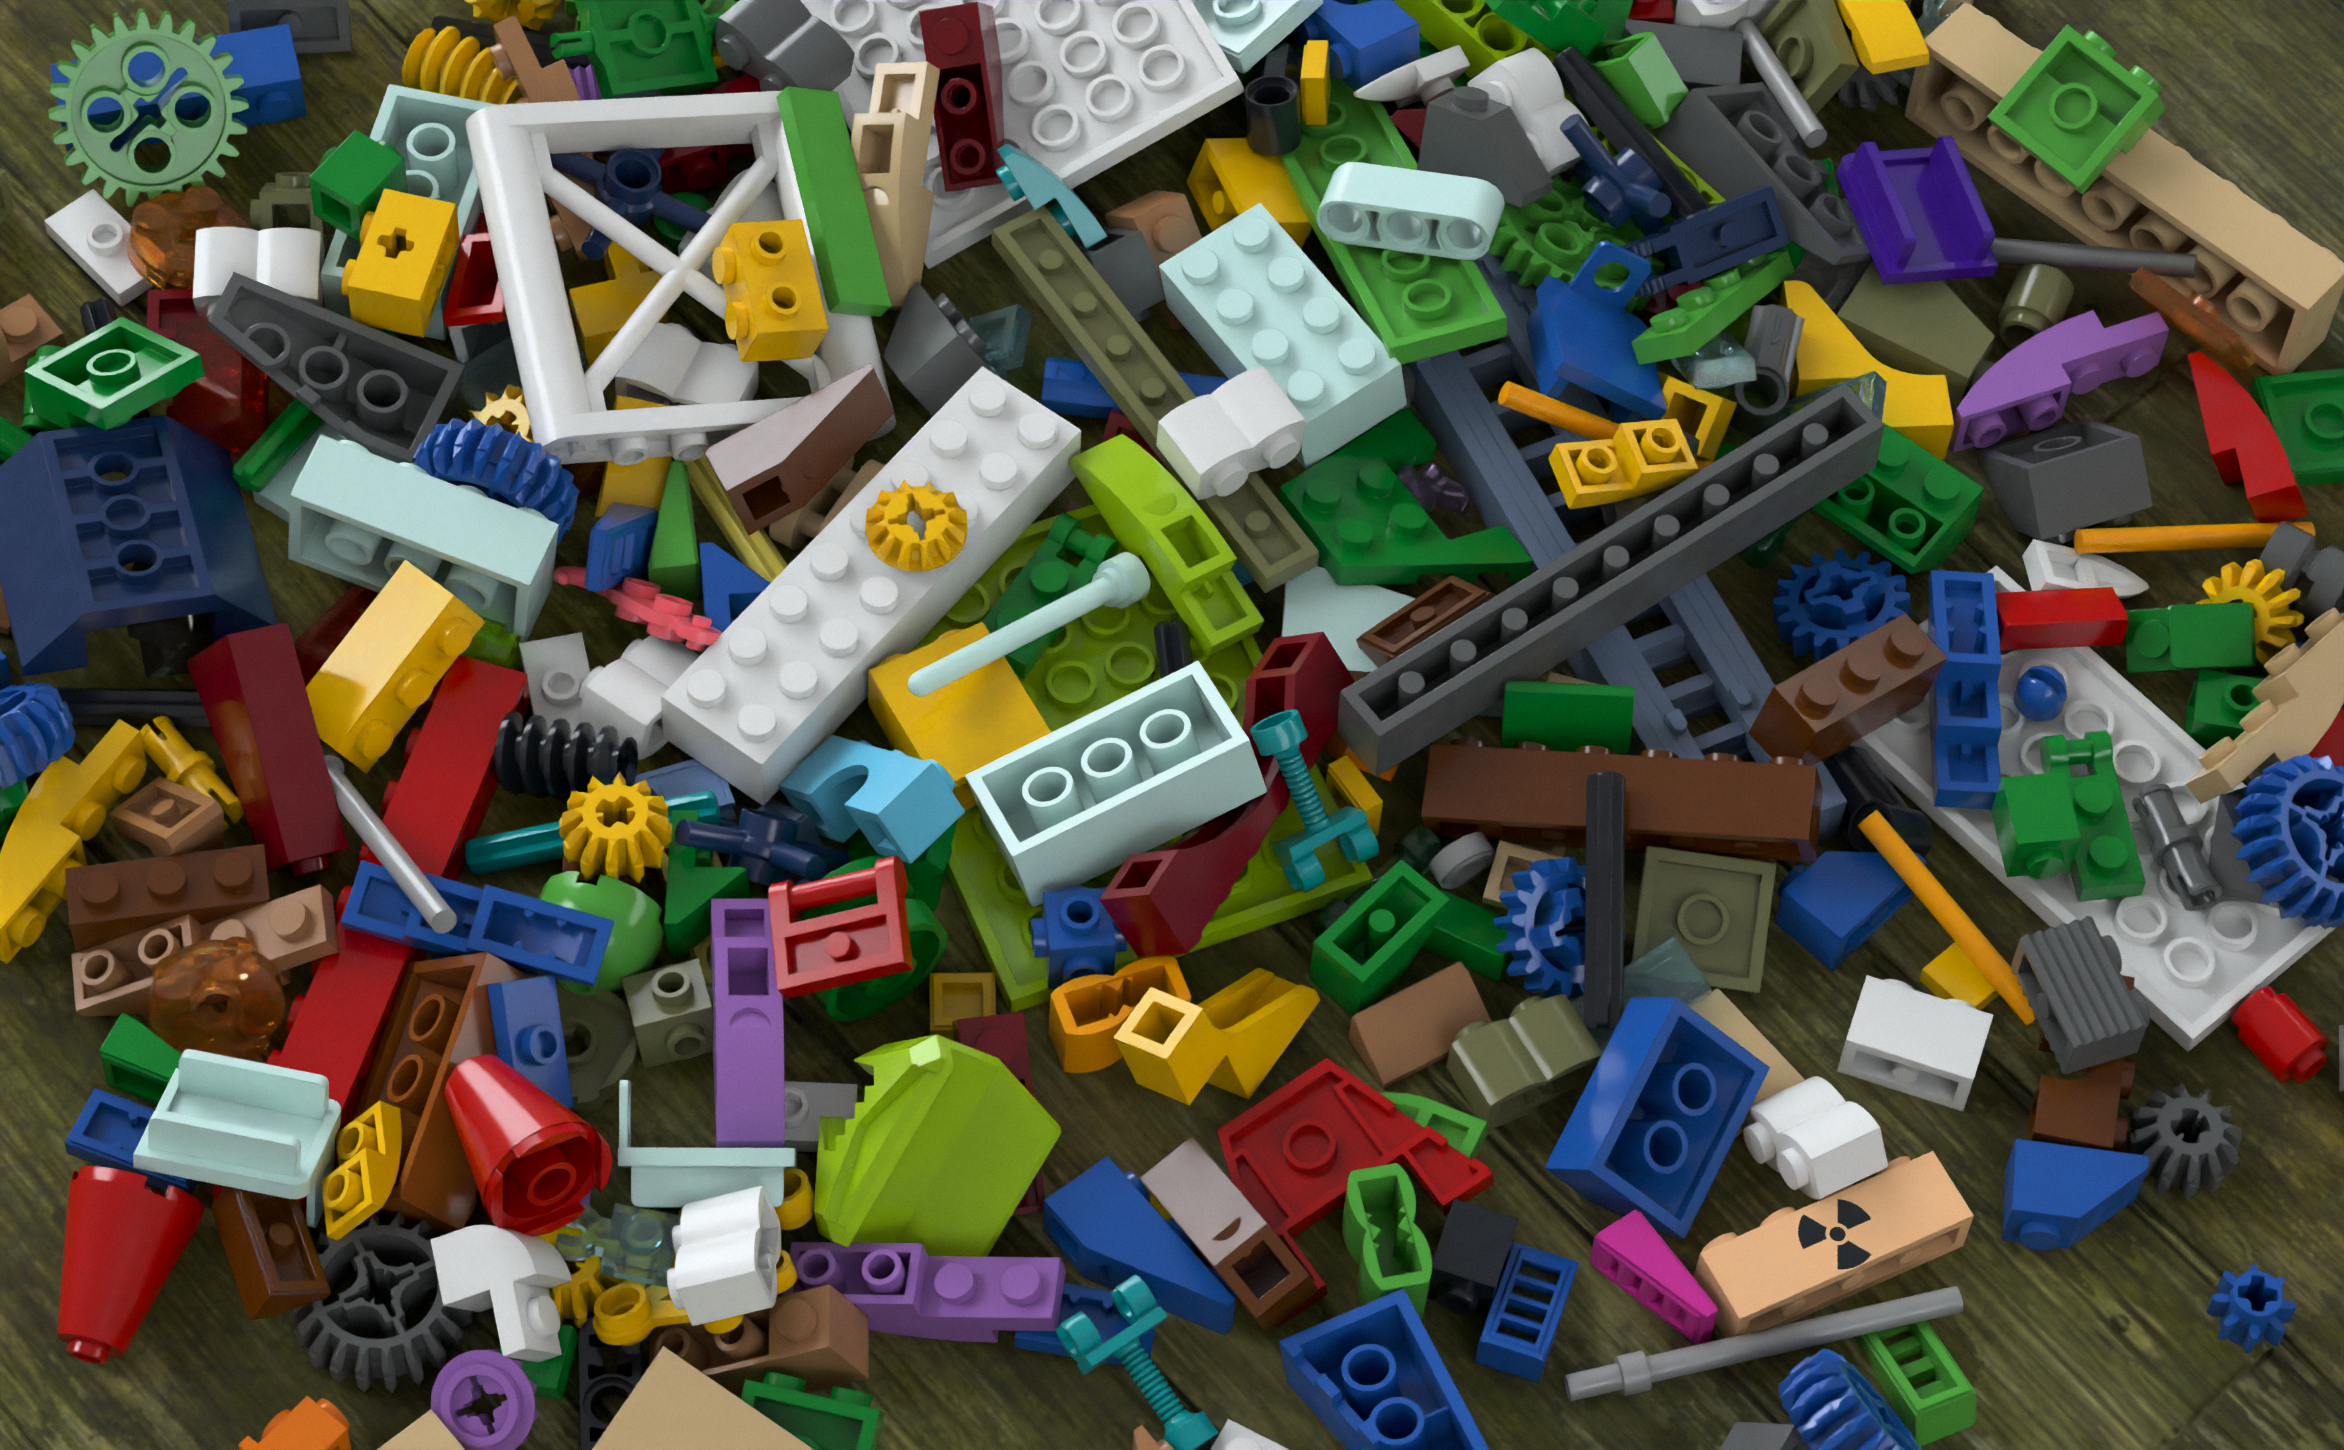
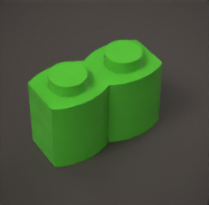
M1652 32L1635 34L1620 41H1603L1596 50L1590 52L1586 57L1641 124H1647L1650 129H1655L1668 123L1679 108L1678 104L1689 94L1688 89Z
M1398 1163L1350 1172L1342 1218V1234L1349 1254L1359 1265L1357 1290L1361 1306L1404 1288L1419 1318L1422 1319L1432 1273V1256L1425 1236L1414 1224L1416 1196L1413 1185L1406 1172Z

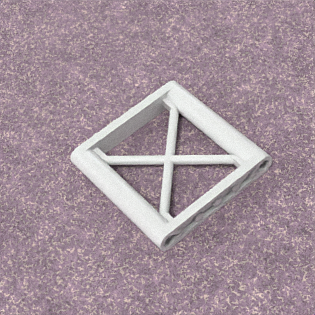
M782 91L500 104L480 109L466 120V131L534 443H541L542 451L547 455L557 456L561 460L560 464L613 461L617 465L627 466L655 457L673 456L678 461L699 459L705 456L703 450L804 398L794 397L607 411L603 396L604 389L683 291L725 320L727 300L724 289L701 274L699 270L711 257L714 249L719 247L731 223L739 222L773 178H775L784 220L802 219L828 324V331L816 349L817 355L813 354L812 358L781 361L808 379L811 394L871 363L892 406L871 316L830 313L828 310L776 98ZM752 143L756 161L680 256L677 257L555 170L552 166L550 154ZM544 192L663 276L585 374L583 372ZM895 414L868 441L889 433L896 425Z

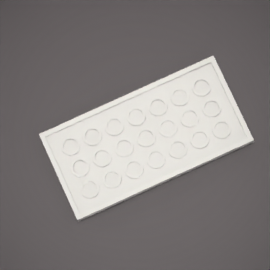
M1997 565L1987 572L1994 574L1995 593L2025 591ZM1927 618L1918 627L1928 636ZM2089 646L2001 651L2002 665L1998 679L2002 724L1998 743L2000 775L2003 778L2044 774L2040 758V742L2043 736L2064 735L2066 740L2084 739L2086 732L2107 730L2112 742L2114 768L2146 882L2140 896L2078 902L2070 872H2061L2047 879H2034L2030 876L2007 877L1991 810L1934 807L1929 691L1921 704L1850 744L1851 746L1866 749L1883 774L2050 927L2057 928L2062 923L2069 924L2075 919L2080 921L2086 916L2092 917L2101 936L2110 935L2116 942L2122 960L2120 974L2135 977L2133 990L2136 989L2142 994L2148 1007L2149 1017L2187 1052L2232 1016L2247 998L2269 985L2335 929L2332 927L2324 929L2321 925L2302 928L2297 917L2281 919L2278 902L2270 903L2268 906L2221 895L2220 898L2213 897L2215 903L2198 911L2185 910L2166 868L2159 867L2150 852L2153 842L2139 814L2134 810L2132 800L2134 797L2141 798L2139 792L2155 784L2168 785L2173 792V798L2187 825L2196 828L2203 841L2201 853L2207 865H2209L2220 796L2200 804L2185 785L2204 768L2198 758L2206 750ZM2040 665L2055 668L2063 675L2067 685V698L2062 712L2056 718L2045 722L2033 721L2024 717L2014 704V692L2019 678L2031 667ZM2086 764L2069 766L2072 777L2089 775ZM2241 782L2231 791L2238 790L2247 786L2243 782ZM2332 875L2325 877L2326 879L2336 883H2339L2340 881Z

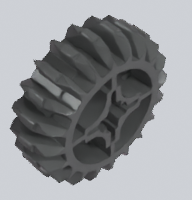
M400 1211L392 1219L390 1225H380L378 1216L373 1214L366 1220L367 1227L357 1230L354 1228L338 1241L320 1232L319 1239L317 1240L318 1257L331 1293L325 1299L288 1311L290 1322L297 1326L294 1330L296 1342L301 1349H310L308 1351L310 1363L316 1370L330 1365L331 1378L338 1385L354 1373L356 1374L357 1387L364 1393L370 1387L374 1378H383L386 1389L393 1393L398 1384L397 1376L408 1374L409 1378L420 1386L421 1381L424 1379L422 1366L427 1363L442 1370L447 1364L444 1349L461 1351L464 1343V1335L461 1329L471 1327L474 1318L473 1311L443 1306L431 1239L433 1238L432 1227L424 1219L414 1228L408 1230L406 1217ZM356 1273L357 1280L353 1286L338 1294L339 1301L329 1304L337 1288L347 1278ZM371 1287L375 1289L379 1299H387L388 1305L390 1306L391 1304L393 1317L389 1315L384 1304H376L375 1297L372 1298ZM435 1298L434 1304L425 1318L415 1327L408 1330L406 1323L409 1319L425 1309V1302ZM371 1336V1337H376V1338H378V1339H368V1338H362V1337Z

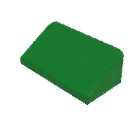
M1508 680V682H1505L1502 702L1501 747L1513 749V745L1519 742H1535L1548 746L1551 751L1576 752L1577 748L1581 746L1591 745L1608 748L1616 755H1627L1631 740L1635 688L1620 685Z
M1436 887L1450 898V903L1422 945V948L1455 963L1461 961L1466 968L1500 982L1513 959L1511 952L1501 953L1497 951L1496 946L1501 941L1507 939L1506 930L1494 925V918L1501 916Z

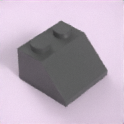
M2085 418L1976 451L1978 464L2015 531L2040 541L2053 544L2064 543L2074 539V533L2077 529L2094 524L2100 528L2123 525L2132 520L2131 513L2153 507L2140 435Z

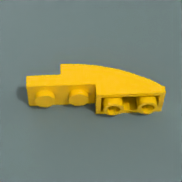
M120 719L80 765L65 756L48 765L20 806L5 837L0 852V960L6 964L11 961L22 947L27 948L39 938L48 916L63 899L67 900L65 868L87 866L82 840L88 841L98 833L105 821L107 811L122 794L131 793L139 785L145 774L147 762L141 733Z

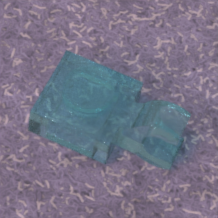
M1019 304L975 316L969 320V325L987 344V347L979 354L994 374L1008 383L1007 370L1021 367L1023 364L1033 318Z

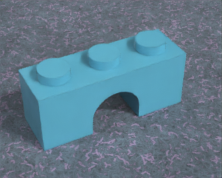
M835 735L829 736L778 785L794 809L810 816L819 836L844 843L860 828L876 853L888 857L897 855L902 861L910 864L966 812L952 792L955 788L953 778L935 760L927 759L925 761L907 756L897 749L889 751L872 746L864 740L857 742Z

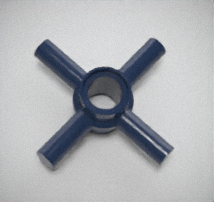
M1573 114L1565 119L1560 125V130L1583 158L1576 163L1573 174L1577 181L1585 184L1581 188V193L1589 205L1600 217L1616 229H1619L1630 218L1644 237L1659 233V227L1666 225L1661 217L1667 215L1670 211L1671 200L1666 194L1659 192L1663 185L1654 170L1636 152L1628 147L1623 148L1613 158L1579 114ZM1666 249L1657 252L1663 261H1670Z
M667 148L622 149L615 152L609 158L607 165L578 152L550 154L553 168L595 187L597 200L637 228L643 226L647 222L649 215L653 214L697 234L712 216L703 210L662 192L660 183L662 173L658 162ZM592 226L581 245L582 252L590 259L600 260L604 257L612 240Z
M743 808L739 824L724 817L720 818L718 825L683 819L677 824L675 830V840L678 845L729 854L730 859L727 867L746 868L749 881L765 885L785 881L787 872L811 882L821 880L826 873H830L849 863V854L846 850L796 841L799 822L754 809Z

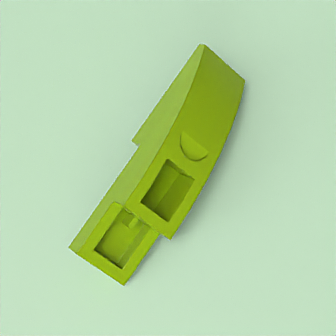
M1122 433L1070 459L1068 464L1125 552L1132 553L1141 561H1145L1176 611L1187 624L1189 631L1206 657L1260 630L1264 619L1231 570L1237 557L1196 501L1154 457Z

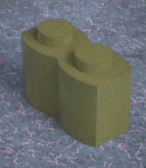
M1565 994L1546 999L1541 995L1526 999L1516 1006L1511 1012L1509 1019L1498 1020L1489 1024L1485 1020H1480L1469 1024L1459 1031L1451 1044L1446 1068L1477 1117L1487 1121L1488 1129L1510 1123L1533 1111L1541 1104L1558 1101L1584 1089L1603 1052Z

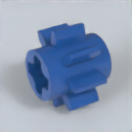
M2251 1264L2249 1271L2241 1274L2238 1278L2226 1270L2222 1274L2217 1286L2219 1293L2212 1295L2206 1309L2207 1314L2220 1317L2221 1329L2217 1338L2220 1341L2228 1338L2230 1341L2242 1345L2246 1353H2251L2254 1345L2259 1344L2264 1339L2274 1346L2279 1345L2286 1331L2284 1323L2290 1322L2296 1310V1303L2290 1300H2283L2282 1286L2285 1279L2282 1276L2274 1278L2268 1273L2259 1271L2257 1264Z

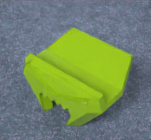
M935 1034L888 1043L855 1058L854 1062H857L868 1074L874 1076V1085L865 1086L864 1102L855 1103V1118L845 1119L844 1122L843 1117H825L822 1115L820 1117L814 1196V1215L819 1234L847 1248L851 1243H922L928 1256L987 1257L1059 1138L1061 1127L999 1058Z

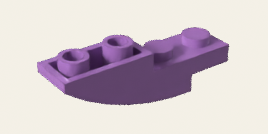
M2094 310L2062 321L2036 334L2011 350L1990 367L1969 390L1956 409L1953 420L1954 427L1949 442L1950 450L1952 453L1973 446L1985 448L1995 444L2002 437L2027 429L2037 431L2047 428L2062 418L2070 393L2077 395L2085 394L2098 387L2101 383L2123 376L2138 377L2149 372L2159 364L2169 333L2168 326L2160 313L2154 312L2104 328Z
M711 899L710 933L714 1019L713 1064L716 1148H784L783 995L777 990L769 899Z
M791 1242L789 1255L798 1277L795 1284L783 1292V1295L830 1284L869 1317V1330L940 1340L997 1343L999 1330L1056 1331L1055 1329L1058 1328L1066 1269L1060 1257L928 1256L922 1243H851L847 1248L835 1242Z

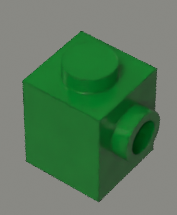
M356 129L339 147L334 146L330 148L322 157L318 168L309 176L314 215L359 242L364 216L367 211H376L384 188L408 193L405 161L400 153L387 142H376Z
M2198 669L2186 704L2184 731L2205 750H2208L2227 736L2234 741L2245 731L2239 724L2240 720L2261 704L2251 691L2264 679Z
M2065 772L2001 778L1991 814L2006 876H2030L2034 879H2047L2061 872H2070L2081 841V835Z

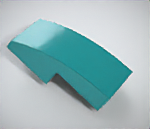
M1005 144L997 149L1005 165L997 169L996 173L1014 202L1025 196L1033 209L1036 210L1055 198L1057 204L1049 208V212L1070 238L1077 235L1087 249L1107 237L1096 218L1075 192L1043 163L1009 144Z

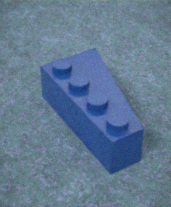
M1404 1288L1278 1341L1287 1384L1347 1450H1489Z

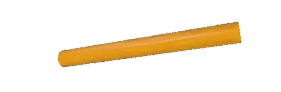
M1510 381L1503 385L1498 397L1499 405L1590 440L1613 439L1620 425ZM1692 453L1698 466L1696 473L1716 462Z
M2311 521L2288 522L2315 536V527ZM2281 522L2077 529L2074 533L2073 541L2077 554L2264 548Z
M1878 810L1871 813L1857 825L1858 828L2024 1024L2028 1026L2036 1018L2034 1017L2033 1008L2029 1007L2028 998L2023 995L2022 986L2018 985L2017 976L2013 974L2010 965Z

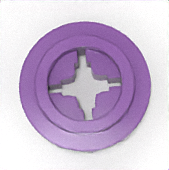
M498 1349L472 1350L453 1358L440 1371L431 1393V1410L465 1450H515L529 1440L528 1434L532 1424L540 1415L535 1409L534 1397L538 1385L529 1381L521 1369L522 1361L504 1357L498 1352ZM480 1385H483L487 1394H506L507 1400L501 1402L502 1406L493 1410L495 1420L493 1423H491L487 1413L476 1415L473 1412L465 1415L463 1411L464 1408L472 1406V1402L481 1397Z

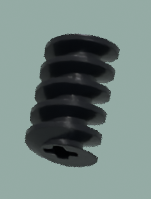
M510 711L501 722L493 753L494 774L497 782L510 794L518 795L527 791L528 794L535 798H545L551 795L557 801L567 802L571 791L588 793L587 785L590 783L592 776L604 785L613 784V780L620 771L626 781V786H633L638 765L637 742L633 737H627L622 745L619 746L617 729L609 725L602 727L595 742L594 728L589 722L579 723L571 739L570 723L566 719L558 718L554 720L548 732L546 719L542 715L531 716L524 728L522 715L519 712Z

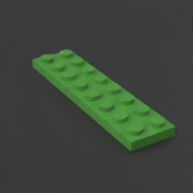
M1297 42L1290 43L1293 50L1303 55L1304 50L1300 48ZM1252 68L1245 74L1234 70L1244 90L1251 81ZM1330 73L1331 91L1327 125H1306V121H1303L1301 105V143L1294 151L1285 155H1279L1278 157L1313 230L1363 320L1382 341L1389 358L1396 357L1401 365L1506 337L1507 317L1474 260H1460L1344 244L1332 240L1319 228L1316 219L1318 209L1332 175L1340 165L1347 162H1361L1417 170L1418 166L1394 123L1389 119L1390 116L1381 101H1370L1355 97L1354 91L1342 80H1336ZM1243 92L1239 97L1245 106V94Z

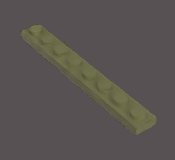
M1045 205L992 229L991 245L1173 477L1204 511L1235 556L1264 593L1316 567L1319 558L1318 549L1256 471L1250 472L1246 482L1232 494L1227 496L1214 495L1198 500L1156 446L1158 422L1178 406L1197 397Z

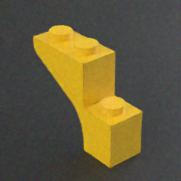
M1799 280L1784 281L1778 306L1792 309L1795 314L1805 319L1789 381L1791 415L1845 383L1881 422L1890 426L1940 460H1945L1954 427L1946 376L1911 374L1882 364L1862 346L1811 285Z
M1262 968L1253 970L1198 1005L1150 987L1113 1038L1136 1083L1189 1106L1206 1082L1249 1100L1320 1002V998L1315 989L1302 984L1297 985L1277 977L1274 973Z

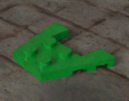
M1409 408L1399 410L1279 488L1277 499L1318 549V560L1338 586L1417 584L1419 574H1447L1448 576L1454 575L1466 582H1476L1478 573L1505 572L1506 581H1521L1530 575L1533 559L1505 525L1454 539H1447L1393 472L1433 460L1436 441Z

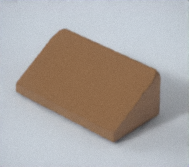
M1459 961L1355 1014L1351 1019L1348 1040L1382 1089H1385L1449 1056L1450 1047L1455 1036L1464 1027L1480 1020H1485L1488 1024L1492 1023L1470 973L1463 963Z

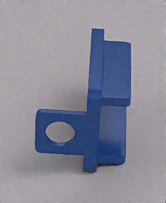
M1601 241L1569 284L1551 276L1544 278L1536 289L1538 306L1526 323L1541 394L1557 400L1569 382L1608 399L1612 419L1615 423L1640 422L1643 417L1651 420H1660L1663 417L1667 407L1656 363L1639 365L1631 343L1644 333L1647 328L1638 317L1623 310L1650 274L1652 269L1648 260L1609 241ZM1610 262L1625 265L1629 270V277L1623 285L1614 289H1605L1594 282V274L1602 265Z

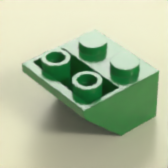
M1883 423L1885 426L1876 468L1811 508L1910 574L1938 569L1973 530L1984 487Z

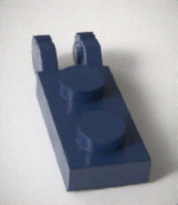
M1772 185L1758 187L1659 227V233L1642 237L1621 248L1644 259L1650 257L1652 253L1663 249L1667 251L1672 268L1649 274L1635 293V297L1639 298L1661 292L1675 285H1690L1788 245L1790 240Z

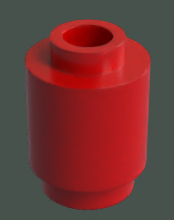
M2271 986L2263 987L2252 994L2239 1006L2232 1016V1023L2239 1029L2238 1039L2279 1083H2286L2292 1079H2295L2298 1084L2304 1083L2313 1077L2328 1060V1057L2323 1053L2329 1043L2328 1037L2286 993L2277 994Z

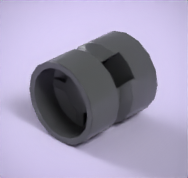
M2282 521L2269 539L2258 560H2262L2265 576L2278 568L2285 570V578L2280 588L2283 592L2294 588L2301 591L2300 598L2289 604L2292 605V610L2304 615L2303 622L2310 625L2319 616L2334 607L2339 612L2344 603V551L2333 545L2321 550L2316 547L2314 535L2286 521ZM2305 573H2306L2308 579L2311 580V581H2313V582H2307V581H2305V580L2302 579V578L2304 577Z

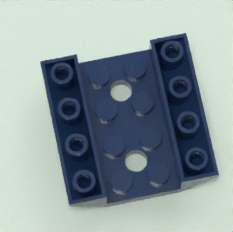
M167 415L131 419L126 424L110 428L107 431L95 425L39 432L0 466V585L22 676L87 667L86 631L207 613L214 642H217L229 634L278 624L239 484L232 477L233 463L228 449ZM110 472H120L126 478L119 481H108L100 478V476ZM132 562H146L151 568L133 572L126 570L124 566Z

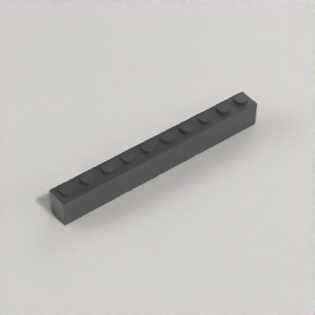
M1845 383L1841 384L1340 691L1337 733L1375 777L1381 775L1502 700L1505 682H1508V680H1534L1876 468L1885 425Z

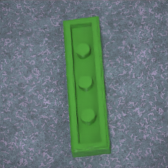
M787 86L776 98L828 310L830 313L881 317L892 306L839 94L835 91Z

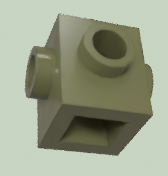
M312 173L275 174V183H265L259 192V199H251L250 221L251 229L260 231L270 228L289 227L321 231L324 248L326 249L330 242L329 235L335 234L337 228L314 215L309 176ZM289 204H304L309 211L308 220L303 223L293 222L287 215V206Z
M699 958L678 964L665 965L655 970L621 978L644 1069L677 1060L691 1059L700 1054L713 1051L712 983H705Z

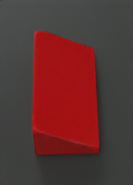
M2113 587L1995 593L2000 651L2122 645L2129 624L2127 612Z

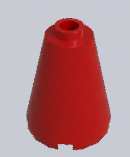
M486 1054L471 1057L455 1067L445 1086V1099L483 1205L492 1222L499 1229L505 1227L535 1237L552 1233L578 1218L586 1210L580 1201L590 1192L593 1186L601 1193L609 1180L613 1159L610 1146L601 1133L495 1055Z
M82 1166L79 1173L74 1170L68 1187L57 1337L69 1344L66 1351L69 1356L92 1364L106 1365L109 1356L124 1355L201 1223L205 1206L199 1199L172 1185H168L166 1195L156 1189L145 1186L148 1177L133 1172L99 1166Z

